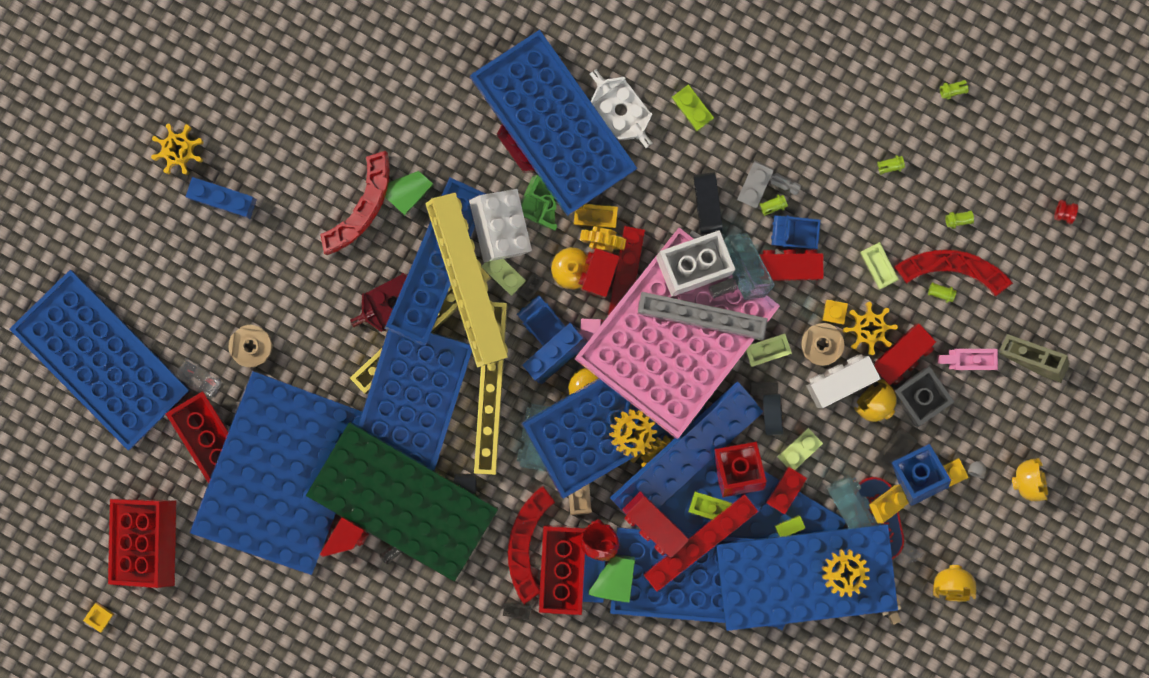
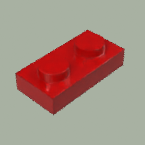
M788 467L766 503L785 514L807 478Z

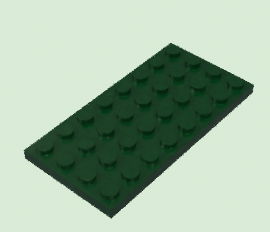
M351 421L348 423L306 494L310 499L366 529L367 532L454 582L498 511V507Z

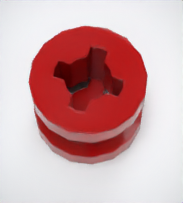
M1061 199L1056 207L1054 219L1057 221L1065 220L1068 224H1073L1077 216L1078 204H1068L1065 200Z

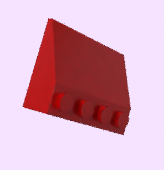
M110 499L108 584L150 588L175 586L176 500Z

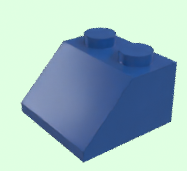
M930 444L892 462L899 485L901 484L910 506L949 488L951 479Z

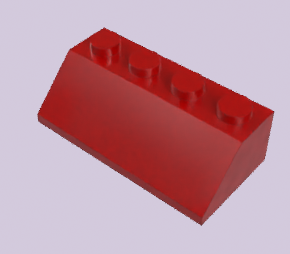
M202 391L165 414L209 483L228 431Z
M561 525L543 526L539 613L582 615L585 553L581 547V534L585 528Z

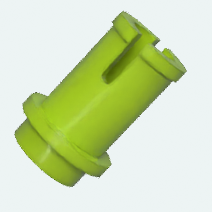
M966 80L952 84L944 83L943 86H940L941 97L949 100L952 96L968 93V85L964 86L967 84Z
M895 155V158L877 162V166L880 168L878 169L879 174L882 175L896 170L901 172L905 168L903 156L898 157V155Z
M778 194L776 198L760 203L763 215L766 216L780 209L784 211L785 207H788L784 195L779 196Z
M968 211L956 214L950 212L949 215L945 216L946 225L948 228L955 229L956 226L974 224L973 212Z
M932 282L928 295L946 300L945 302L948 303L949 301H954L956 290L953 287L948 288Z

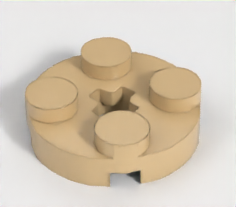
M819 323L809 327L803 334L801 349L804 357L811 363L825 366L835 362L842 355L844 339L835 326ZM821 338H824L825 343H828V347H825L823 351L819 350L820 347L817 346V342H820Z
M245 325L231 335L229 352L239 365L251 368L264 364L270 357L272 340L269 333L261 327ZM250 340H253V344L256 345V349H253L252 352L245 348V344H249Z

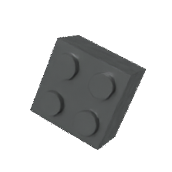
M931 367L923 368L893 389L898 403L914 426H921L954 403V400Z

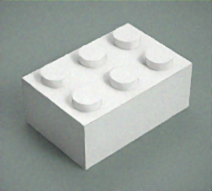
M518 189L479 195L469 200L483 262L521 256L532 251Z
M720 230L664 249L656 257L671 297L730 277L735 271Z
M862 354L856 355L847 360V365H836L828 370L829 374L825 376L824 374H819L809 379L810 384L806 385L816 407L824 408L880 380L870 357H863Z

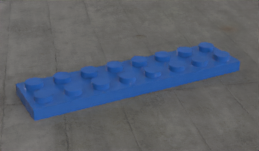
M450 177L441 196L456 193L457 198L462 203L461 211L463 217L468 222V233L471 238L475 223L469 200L486 193ZM431 221L384 328L423 346L427 343L451 285Z
M737 381L695 419L678 439L672 440L610 498L622 510L641 491L659 508L715 457V449L726 447L759 417L763 410Z

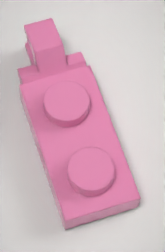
M998 349L949 350V355H937V364H949V369L998 370Z

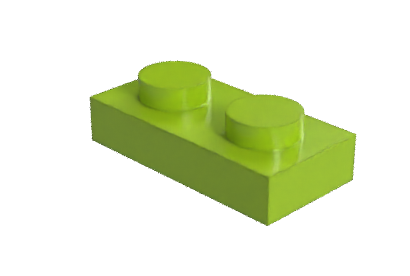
M689 84L672 96L671 99L696 132L714 119Z
M694 491L688 512L713 519L732 503Z

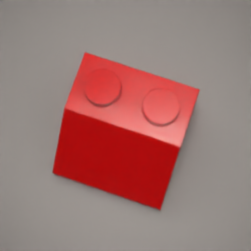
M597 248L593 250V253L589 251L585 264H588L586 273L582 272L578 283L582 285L580 290L602 299L606 298L620 256Z
M757 442L715 449L717 477L722 498L765 489L767 480Z
M341 517L319 555L324 557L352 550L357 546L363 545L369 534L366 533V529L345 517Z

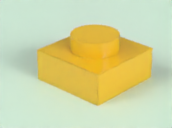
M826 300L822 321L844 325L848 303Z
M960 458L943 465L951 479L949 487L969 478Z
M96 602L83 621L101 633L114 616V613Z

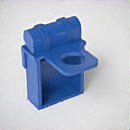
M789 215L774 216L771 245L782 246V248L817 250L821 220L789 217Z
M537 296L535 299L533 298L527 306L521 308V311L516 314L523 322V325L537 338L542 346L565 328V325L555 315L556 313L540 296Z

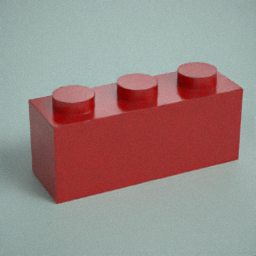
M763 250L762 254L757 256L758 281L824 279L823 253H818V250H805V254H796V250H784V254H775V250Z
M919 323L909 329L873 363L880 380L884 379L889 385H897L904 378L902 374L907 369L909 371L913 370L919 364L917 360L922 355L926 357L935 349L933 345L936 341Z
M641 491L622 509L626 514L624 519L632 527L637 525L641 529L639 533L647 541L651 539L655 542L654 548L662 556L666 553L672 558L689 541L687 536Z

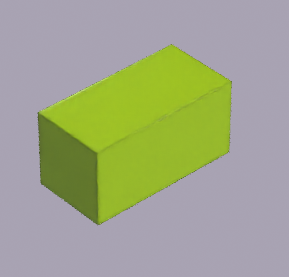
M800 515L774 525L779 537L788 536L805 529Z

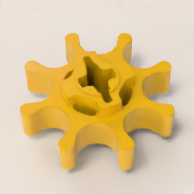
M166 124L169 132L166 139L160 140L156 136L152 137L154 142L161 144L162 149L160 153L152 155L151 158L154 161L160 158L167 160V166L163 170L166 174L171 173L173 166L180 165L182 173L189 175L186 167L189 160L195 159L199 163L203 162L201 157L194 155L193 150L195 146L202 145L204 141L201 138L189 141L188 133L192 128L187 124L180 134H175L173 126ZM176 144L181 147V149H179V155L174 152L176 150Z
M866 302L867 310L863 316H859L855 310L849 311V315L855 318L856 324L853 328H843V332L851 331L856 334L857 340L851 345L852 349H856L861 342H865L869 346L868 354L874 355V344L877 341H881L886 347H891L892 343L887 341L884 335L888 329L895 330L898 326L896 324L889 326L884 323L883 319L885 314L890 311L889 308H884L881 314L876 315L871 310L872 303ZM869 323L872 327H879V329L871 331V334L869 331L861 330V328L869 326Z

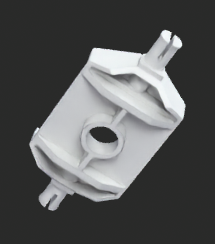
M597 69L594 70V73L592 71L589 75L597 83V89L591 103L617 140L636 138L641 141L645 148L652 145L653 142L645 134V129L652 113L649 112L626 82L625 77L603 79ZM622 104L626 106L627 113L620 116L616 114L615 107Z

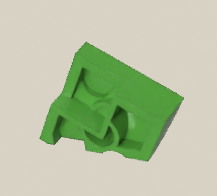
M417 171L389 182L385 198L401 213L406 215L434 187V184L421 172Z
M533 175L521 200L524 218L556 231L555 210H557L555 198L539 175Z
M616 554L608 561L596 582L590 587L588 595L629 603L635 557Z

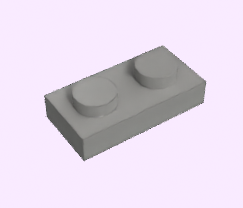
M754 160L737 200L757 208L774 168Z

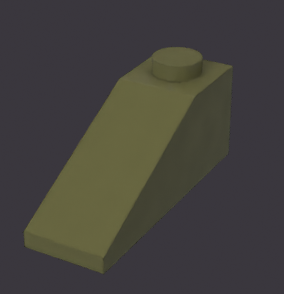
M1007 334L999 350L1000 355L1043 377L1062 383L1070 365L1068 355Z

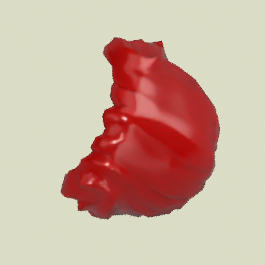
M598 519L591 521V524L585 527L584 532L581 534V547L588 557L599 561H609L618 553L619 538L610 525L604 524Z

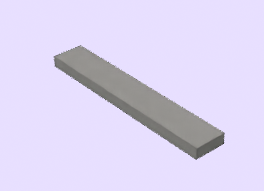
M641 292L637 314L758 340H764L768 318L646 292Z

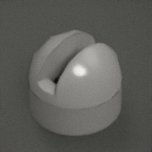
M976 461L969 466L967 473L983 479L986 467L982 462Z

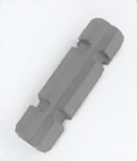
M772 173L769 179L771 184L785 191L789 190V193L797 195L801 189L800 184L792 183L790 179L778 173Z

